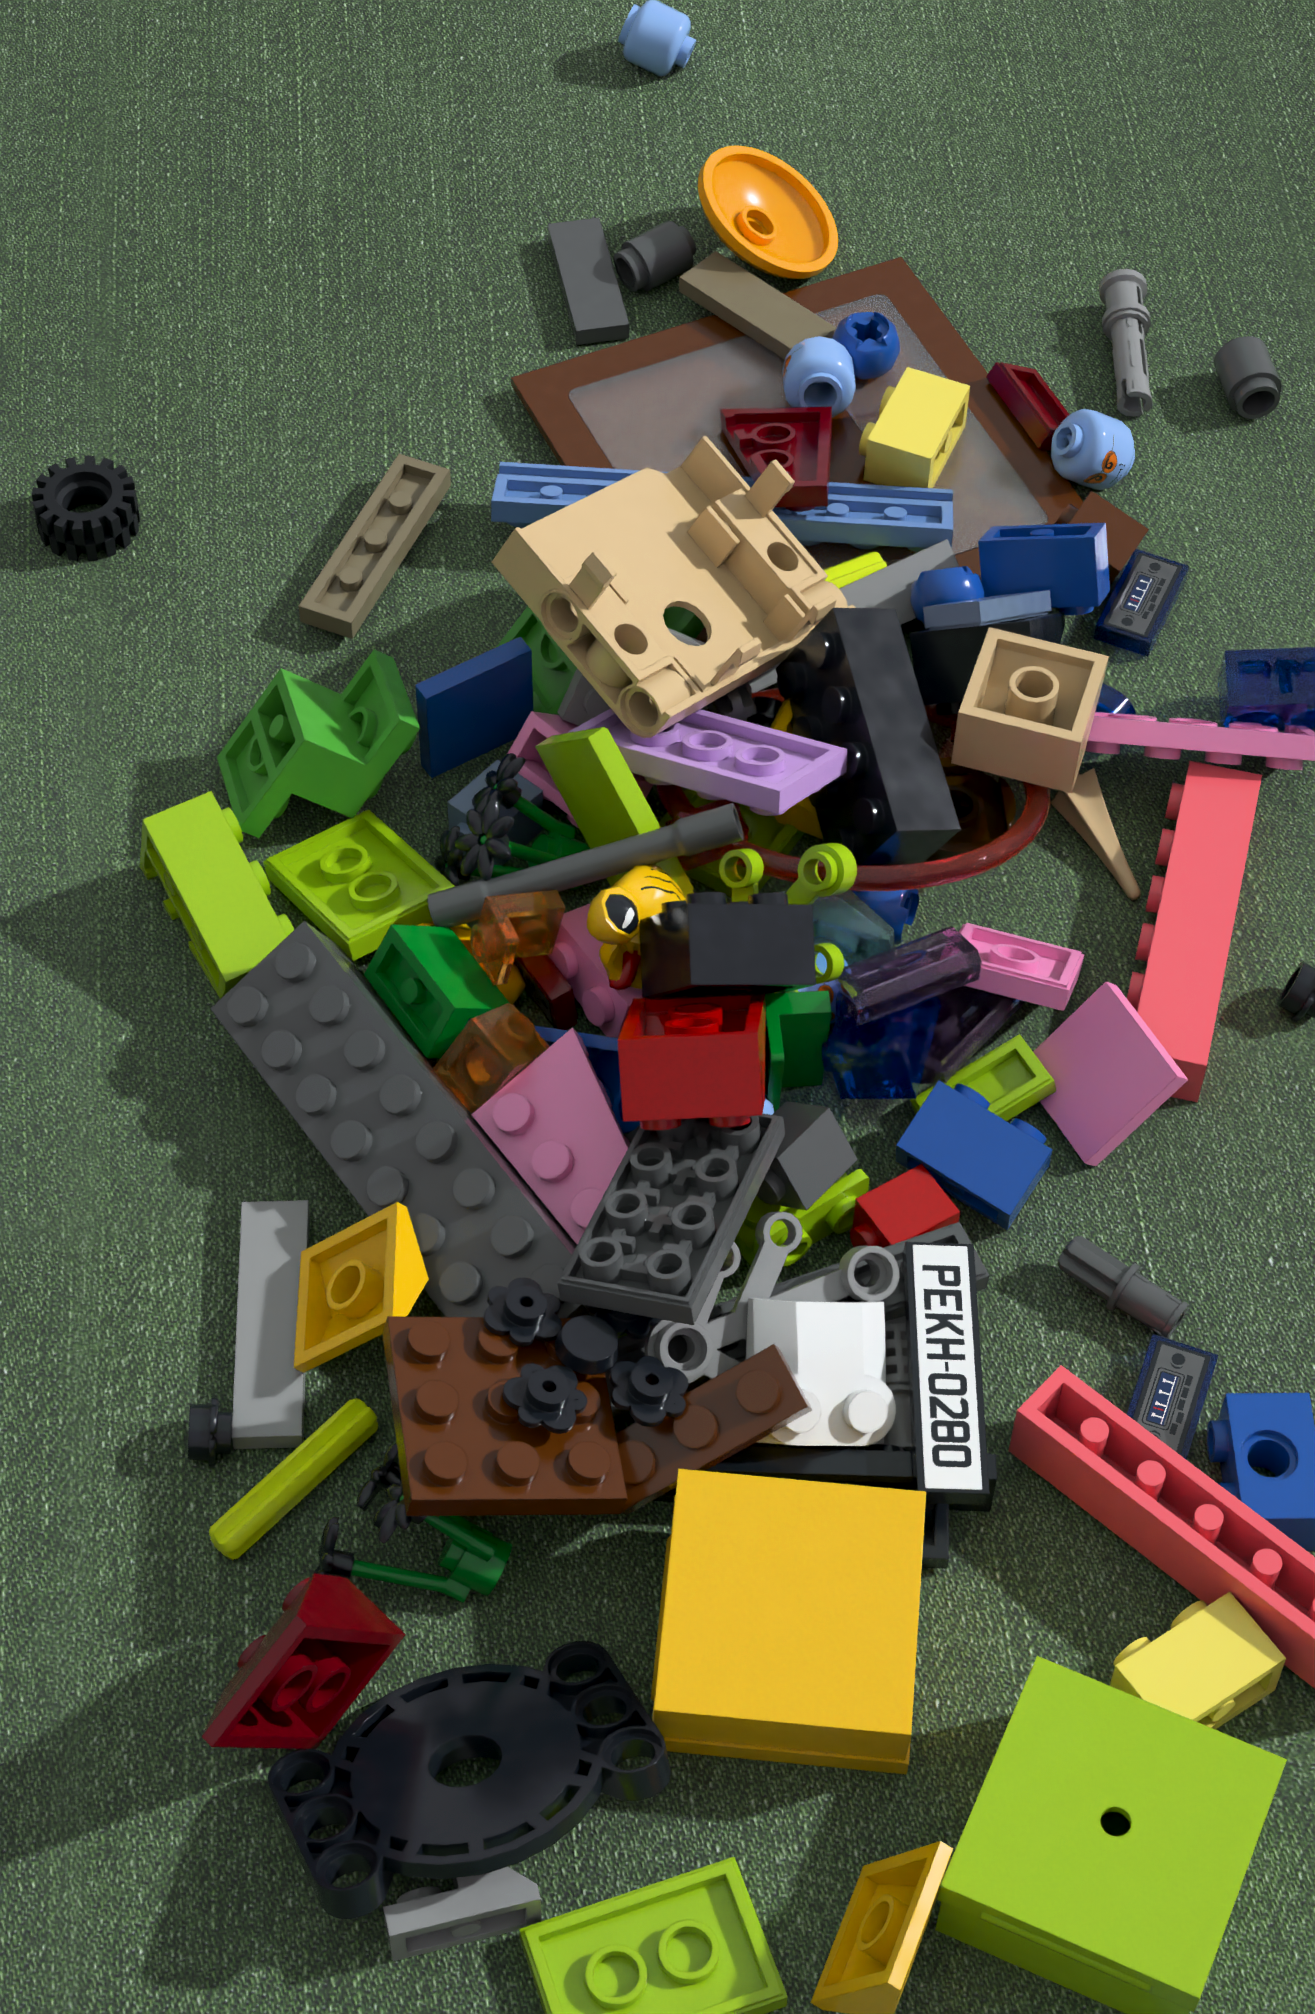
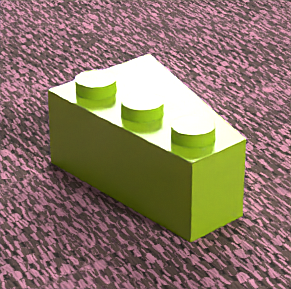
M212 791L142 819L140 868L147 880L159 876L169 896V899L163 901L164 908L172 920L180 917L191 939L188 942L189 949L221 999L292 933L294 928L284 913L276 916L267 896L271 895V888L262 866L257 860L249 863L239 843L243 842V834L235 814L229 807L221 810Z

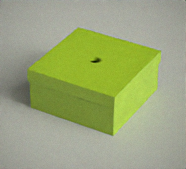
M1037 1656L941 1882L937 1900L941 1901L935 1930L1125 2014H1189L1190 2011L1194 2012L1203 1992L1287 1759Z

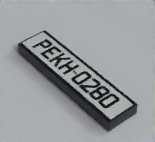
M905 1242L902 1256L914 1491H925L926 1503L986 1505L990 1492L974 1244Z

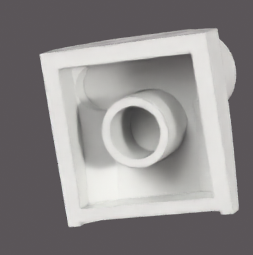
M748 1298L746 1359L775 1344L782 1352L812 1408V1411L757 1442L804 1446H866L884 1443V1436L891 1429L896 1414L894 1396L886 1385L884 1302H818Z

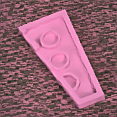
M1095 712L1085 750L1093 753L1120 754L1121 744L1145 746L1144 756L1173 760L1181 758V749L1206 751L1204 761L1227 765H1241L1242 755L1266 757V767L1302 770L1303 760L1315 761V732L1306 726L1285 725L1283 733L1278 732V728L1252 722L1234 721V723L1229 724V728L1217 727L1216 722L1202 719L1177 717L1169 718L1168 722H1158L1156 717L1147 715Z
M572 1027L471 1115L578 1245L626 1154L630 1142L621 1130L611 1108L612 1103L602 1082L598 1079L588 1058L589 1053L581 1036Z

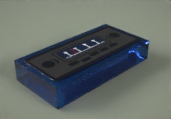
M1135 549L1096 624L1094 639L1148 657L1187 580L1189 566Z
M1152 1334L1127 1415L1187 1460L1219 1355Z

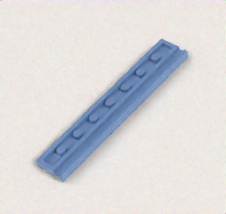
M500 462L499 474H497L491 500V521L507 522L511 526L524 528L640 470ZM742 477L751 488L754 484L752 478ZM829 482L828 506L815 507L803 512L790 511L784 507H774L772 509L797 540L806 546L831 542L847 543L859 549L895 546L907 547L909 550L919 552L948 539L952 548V489Z

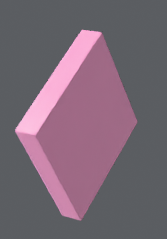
M966 923L960 928L943 958L939 979L1064 1011L1079 978L1084 954H1081V951Z
M1109 982L1101 985L1033 1051L1054 1079L1056 1085V1092L1041 1100V1104L1083 1162L1095 1167L1188 1081L1187 1077L1118 986Z

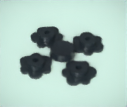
M517 1278L510 1282L508 1288L496 1286L490 1289L487 1297L489 1307L486 1309L483 1317L485 1327L496 1335H509L510 1341L520 1347L531 1345L534 1339L542 1342L555 1340V1352L559 1360L565 1365H555L544 1369L538 1364H526L521 1369L520 1377L512 1378L505 1383L502 1392L503 1399L508 1406L518 1410L517 1418L523 1426L535 1428L542 1424L546 1430L556 1434L566 1433L573 1428L576 1414L582 1413L587 1405L586 1395L576 1389L578 1380L573 1371L585 1375H596L611 1369L609 1379L615 1388L611 1395L612 1404L620 1410H630L633 1420L642 1426L655 1427L663 1422L665 1415L675 1418L683 1414L686 1406L683 1396L688 1388V1379L683 1372L676 1368L662 1366L661 1362L653 1356H643L638 1360L637 1364L631 1361L616 1363L619 1336L626 1333L633 1339H643L648 1335L650 1326L657 1325L662 1319L584 1305L586 1310L595 1314V1316L582 1315L574 1317L567 1321L562 1328L561 1319L557 1315L561 1307L560 1300L553 1294H543L540 1285L534 1280Z

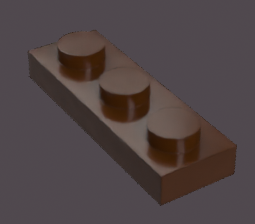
M773 1344L686 1393L683 1396L686 1406L681 1416L671 1418L665 1415L663 1422L655 1427H645L635 1422L616 1433L628 1498L622 1514L628 1515L676 1488L678 1469L706 1471L812 1411L779 1347Z

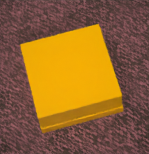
M678 1469L671 1535L667 1538L651 1691V1700L654 1701L652 1720L663 1735L667 1751L907 1774L912 1732L926 1506L925 1491Z

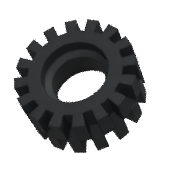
M85 456L84 464L76 465L75 457L65 459L66 468L61 469L55 463L48 468L49 477L43 474L36 480L38 488L33 487L32 503L41 541L45 547L51 545L52 553L60 557L67 550L68 560L78 561L80 553H87L88 561L98 560L97 552L104 550L107 557L117 554L115 544H119L125 549L131 544L130 535H137L140 515L135 484L132 476L128 477L127 469L122 465L114 469L113 460L103 458L100 465H96L95 456ZM86 504L102 505L99 509L91 512L77 513L70 511Z

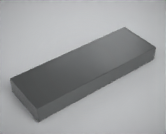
M600 218L547 224L548 241L576 345L629 339V321Z

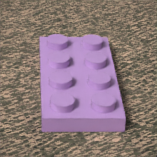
M611 708L568 731L570 733L599 727L608 728L631 773L644 776L645 780L651 784H673L697 791V795L703 799L714 801L729 800L750 806L752 812L764 816H776L785 813L795 804L820 791L822 787L846 773L847 770L846 748L702 709L651 738H642L632 733Z

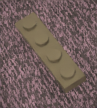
M398 454L299 604L300 622L351 639L354 638L450 488V469Z

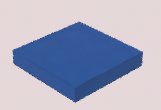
M521 637L415 685L417 718L420 727L418 732L421 766L431 778L506 744L518 736L529 714L533 711L532 650Z

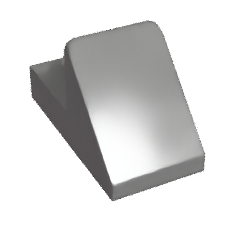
M505 1867L482 1875L453 1878L454 1890L442 1892L440 1888L430 1886L417 1888L402 1894L397 1899V1904L383 1907L386 1932L393 1961L517 1931L520 1928L541 1922V1897L538 1885L513 1869Z

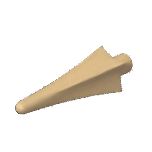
M1092 768L1081 775L1078 772L1072 793L1059 790L1050 803L1097 854L1127 897L1131 900H1136L1141 896V890L1116 836L1095 769Z

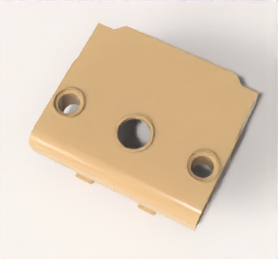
M706 435L700 439L682 465L668 473L646 467L522 529L520 527L515 528L492 561V564L539 618L547 633L632 733L642 738H651L780 664L832 608H855L853 604L847 605L846 598L838 587L833 583L825 581L828 577L826 572L773 512L772 509L784 494L790 491L795 483L776 459L771 461L750 488ZM675 606L693 612L706 628L708 636L706 643L693 646L679 641L670 633L665 625L664 610Z

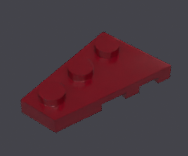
M832 406L720 409L721 430L754 483L770 462L775 459L795 481L790 491L784 494L775 507H784L790 511L803 512L815 507L828 506Z

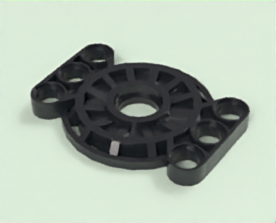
M574 1641L553 1650L546 1658L543 1671L518 1665L483 1664L452 1668L419 1678L386 1694L361 1713L339 1738L332 1755L317 1749H301L290 1752L279 1758L271 1767L268 1774V1782L277 1815L321 1907L328 1915L338 1919H354L369 1914L381 1905L386 1898L394 1873L408 1877L450 1879L482 1875L518 1864L552 1846L577 1826L597 1801L600 1793L623 1801H641L651 1798L667 1786L671 1777V1769L663 1735L607 1650L600 1644L591 1641ZM581 1671L596 1672L594 1676L583 1681H562L573 1673ZM608 1713L624 1715L620 1720L606 1725H593L589 1723L597 1716ZM482 1757L501 1761L499 1767L490 1777L477 1784L465 1787H449L438 1783L434 1779L446 1767L465 1759ZM634 1757H649L653 1759L648 1765L638 1769L622 1770L617 1768L626 1759ZM310 1779L322 1781L318 1786L300 1793L287 1792L290 1787L302 1781ZM333 1824L345 1826L341 1832L332 1837L324 1839H312L309 1837L321 1827ZM355 1871L369 1873L363 1881L356 1885L345 1888L332 1885L337 1878L344 1874Z

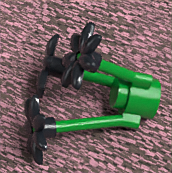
M513 753L507 754L502 759L497 771L491 770L486 774L485 782L487 787H484L474 795L472 805L475 808L470 809L466 814V823L472 833L459 836V826H454L450 831L446 830L442 833L440 838L441 855L436 857L434 865L454 886H458L459 879L468 881L471 876H479L488 881L490 878H496L524 869L494 865V857L507 859L513 856L528 861L529 867L590 849L587 843L574 839V826L554 819L521 796L522 789L517 786L518 782L513 778L525 764V758H516V755ZM500 805L506 809L516 808L549 831V836L545 834L539 835L531 847L509 841L506 834L513 827L515 819L511 816L499 818ZM581 886L571 888L570 890H576Z
M397 1442L386 1451L383 1465L371 1471L370 1480L359 1491L357 1505L363 1511H366L378 1492L383 1489L386 1490V1496L390 1501L379 1509L373 1518L374 1526L379 1528V1541L383 1544L389 1540L397 1526L406 1530L411 1521L415 1524H420L424 1521L447 1535L449 1538L438 1561L439 1566L449 1570L447 1577L354 1560V1553L335 1550L340 1525L338 1523L339 1517H332L324 1527L322 1544L318 1550L320 1564L314 1573L347 1577L348 1579H350V1576L441 1592L462 1603L466 1600L471 1589L485 1596L492 1592L506 1566L512 1549L511 1544L493 1536V1533L472 1524L462 1516H406Z

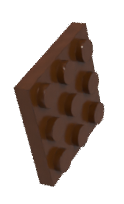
M387 1316L382 1334L406 1516L600 1515L622 1513L628 1498L605 1372L596 1375H585L573 1371L578 1380L576 1389L586 1395L587 1405L582 1413L576 1414L575 1424L570 1431L556 1434L546 1430L542 1424L535 1428L525 1427L518 1421V1410L511 1408L505 1403L502 1396L504 1385L508 1380L520 1377L521 1369L526 1364H538L544 1369L555 1365L565 1366L555 1352V1340L542 1342L534 1339L531 1345L520 1347L510 1341L509 1335L502 1336L490 1332L484 1325L483 1317ZM560 1318L562 1328L572 1318Z

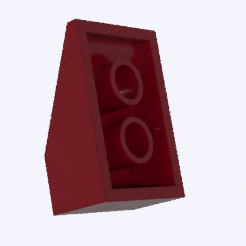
M314 1573L312 1577L304 1579L288 1593L282 1604L284 1613L267 1635L258 1637L243 1651L237 1663L239 1670L224 1688L202 1738L211 1747L317 1749L406 1634L347 1577Z

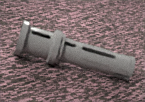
M1119 269L1108 273L1101 279L1099 284L1100 299L1106 305V311L1102 317L1103 332L1112 341L1117 409L1125 416L1135 417L1143 415L1141 398L1143 400V408L1147 412L1153 405L1144 340L1151 326L1150 312L1143 306V300L1147 294V283L1144 276L1136 270Z

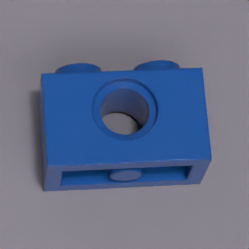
M1226 1393L1218 1420H1210L1207 1426L1210 1462H1220L1222 1482L1218 1484L1306 1551H1315V1425L1310 1394ZM1251 1467L1266 1468L1273 1472L1276 1477L1262 1476Z

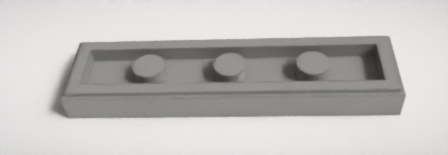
M308 1200L242 1202L232 1415V1443L234 1449L297 1448L304 1442L305 1373L293 1367L301 1251L309 1248L310 1209Z

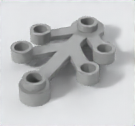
M767 1213L760 1218L756 1225L755 1236L759 1248L732 1311L708 1321L723 1279L733 1275L740 1265L741 1254L735 1242L726 1257V1262L721 1268L695 1324L689 1325L661 1320L649 1330L645 1341V1356L657 1358L664 1367L680 1370L687 1377L688 1383L694 1382L701 1376L713 1379L740 1363L717 1349L741 1339L747 1340L748 1298L835 1302L850 1296L859 1301H881L890 1296L898 1284V1263L895 1257L882 1247L857 1246L844 1254L838 1269L770 1296L788 1253L799 1246L803 1230L800 1221L791 1213ZM777 1220L783 1221L788 1229L787 1239L780 1246L774 1244L770 1237L771 1226ZM862 1260L866 1261L871 1268V1278L864 1286L859 1285L854 1277L855 1267ZM681 1335L686 1340L687 1352L684 1358L675 1362L668 1353V1345L673 1337Z

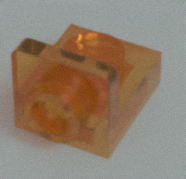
M557 890L485 897L479 922L471 930L470 943L474 959L478 963L483 964L494 986L508 983L514 958L552 954L566 908Z
M507 1003L472 1018L434 1066L433 1071L467 1110L473 1114L550 1046L536 1031L533 1023L525 1015L521 1014L514 1005Z

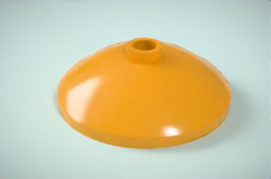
M747 146L720 148L711 154L703 164L698 175V193L703 212L715 234L740 259L767 274L792 279H805L816 276L834 259L838 249V233L834 218L817 190L790 165L767 152Z

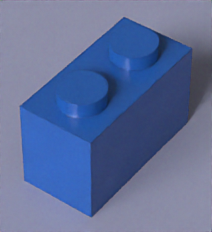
M1106 523L991 526L978 541L984 597L1050 590L1051 608H1059V612H1064V615H1083L1092 612L1094 607H1099L1110 592Z
M938 1080L896 1144V1162L909 1170L923 1164L944 1192L1008 1230L1049 1167L1053 1149L1044 1145L1047 1140L1046 1137L1029 1123L1018 1118H1013L1008 1123L988 1110L990 1103L975 1090L963 1084H956L953 1089Z

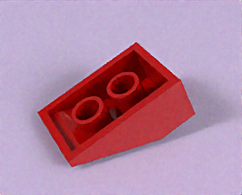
M765 992L633 998L618 1037L623 1122L640 1121V1127L645 1130H669L681 1126V1119L709 1118L711 1126L737 1127L750 1123V1116L762 1115L765 1101Z

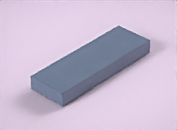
M1050 590L997 595L923 607L925 628H929V631L982 626L1048 614V611H1052Z

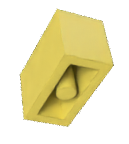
M907 367L896 388L892 386L887 387L880 404L879 418L876 424L868 422L862 433L859 454L865 456L863 480L878 485L933 488L965 428L970 386Z
M1228 1592L1209 1605L1203 1600L1191 1604L1173 1620L1170 1626L1171 1630L1152 1642L1147 1637H1142L1129 1644L1114 1660L1113 1665L1115 1668L1110 1686L1216 1730L1275 1691L1286 1657L1232 1593Z

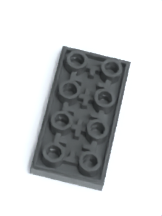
M770 1114L750 1116V1123L737 1127L711 1126L709 1118L681 1119V1126L669 1130H645L639 1127L557 1282L560 1301L694 1325L785 1136L784 1118Z

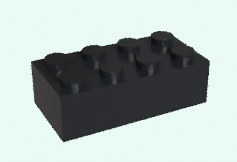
M832 608L776 667L777 686L784 700L789 699L793 713L790 721L793 729L792 734L847 749L846 773L808 797L816 810L823 836V844L839 843L851 851L857 864V875L852 886H862L863 876L861 875L880 868L896 870L908 877L960 831L961 828L896 609Z

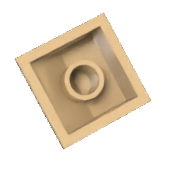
M989 627L958 712L951 763L1072 793L1086 750L1109 656Z

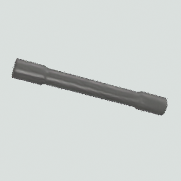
M733 803L680 818L672 825L492 878L488 881L478 879L429 894L427 900L430 915L436 927L452 928L491 916L496 911L628 872L635 866L651 865L682 855L692 856L744 840L741 822Z

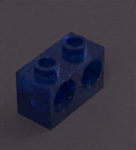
M1315 647L1226 650L1224 652L1218 675L1221 727L1229 728L1230 723L1237 721L1260 723L1264 726L1278 728V731H1284L1285 725L1306 726L1311 730H1315Z
M928 961L853 962L846 988L837 993V1018L833 1032L829 1033L828 1041L822 1044L824 1069L828 1073H833L841 1099H916L941 1008Z

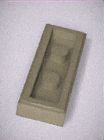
M717 251L679 277V292L784 360L797 343L806 338L818 336L832 339L837 328Z

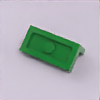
M391 924L364 973L365 977L426 1058L447 1059L469 1018L506 1019L512 1009V1005L454 931L448 927Z
M829 990L765 994V1098L772 1103L774 1112L779 1109L782 1087L822 1085L832 1013Z

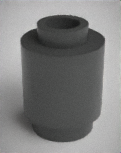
M667 220L623 243L622 250L614 255V265L617 274L629 291L636 292L642 288L645 291H650L693 267V255L696 254L695 242L690 232L684 226L678 227L674 222Z
M1246 336L1234 338L1221 347L1214 358V368L1229 406L1247 419L1261 418L1271 413L1279 404L1282 385L1266 344L1257 337Z

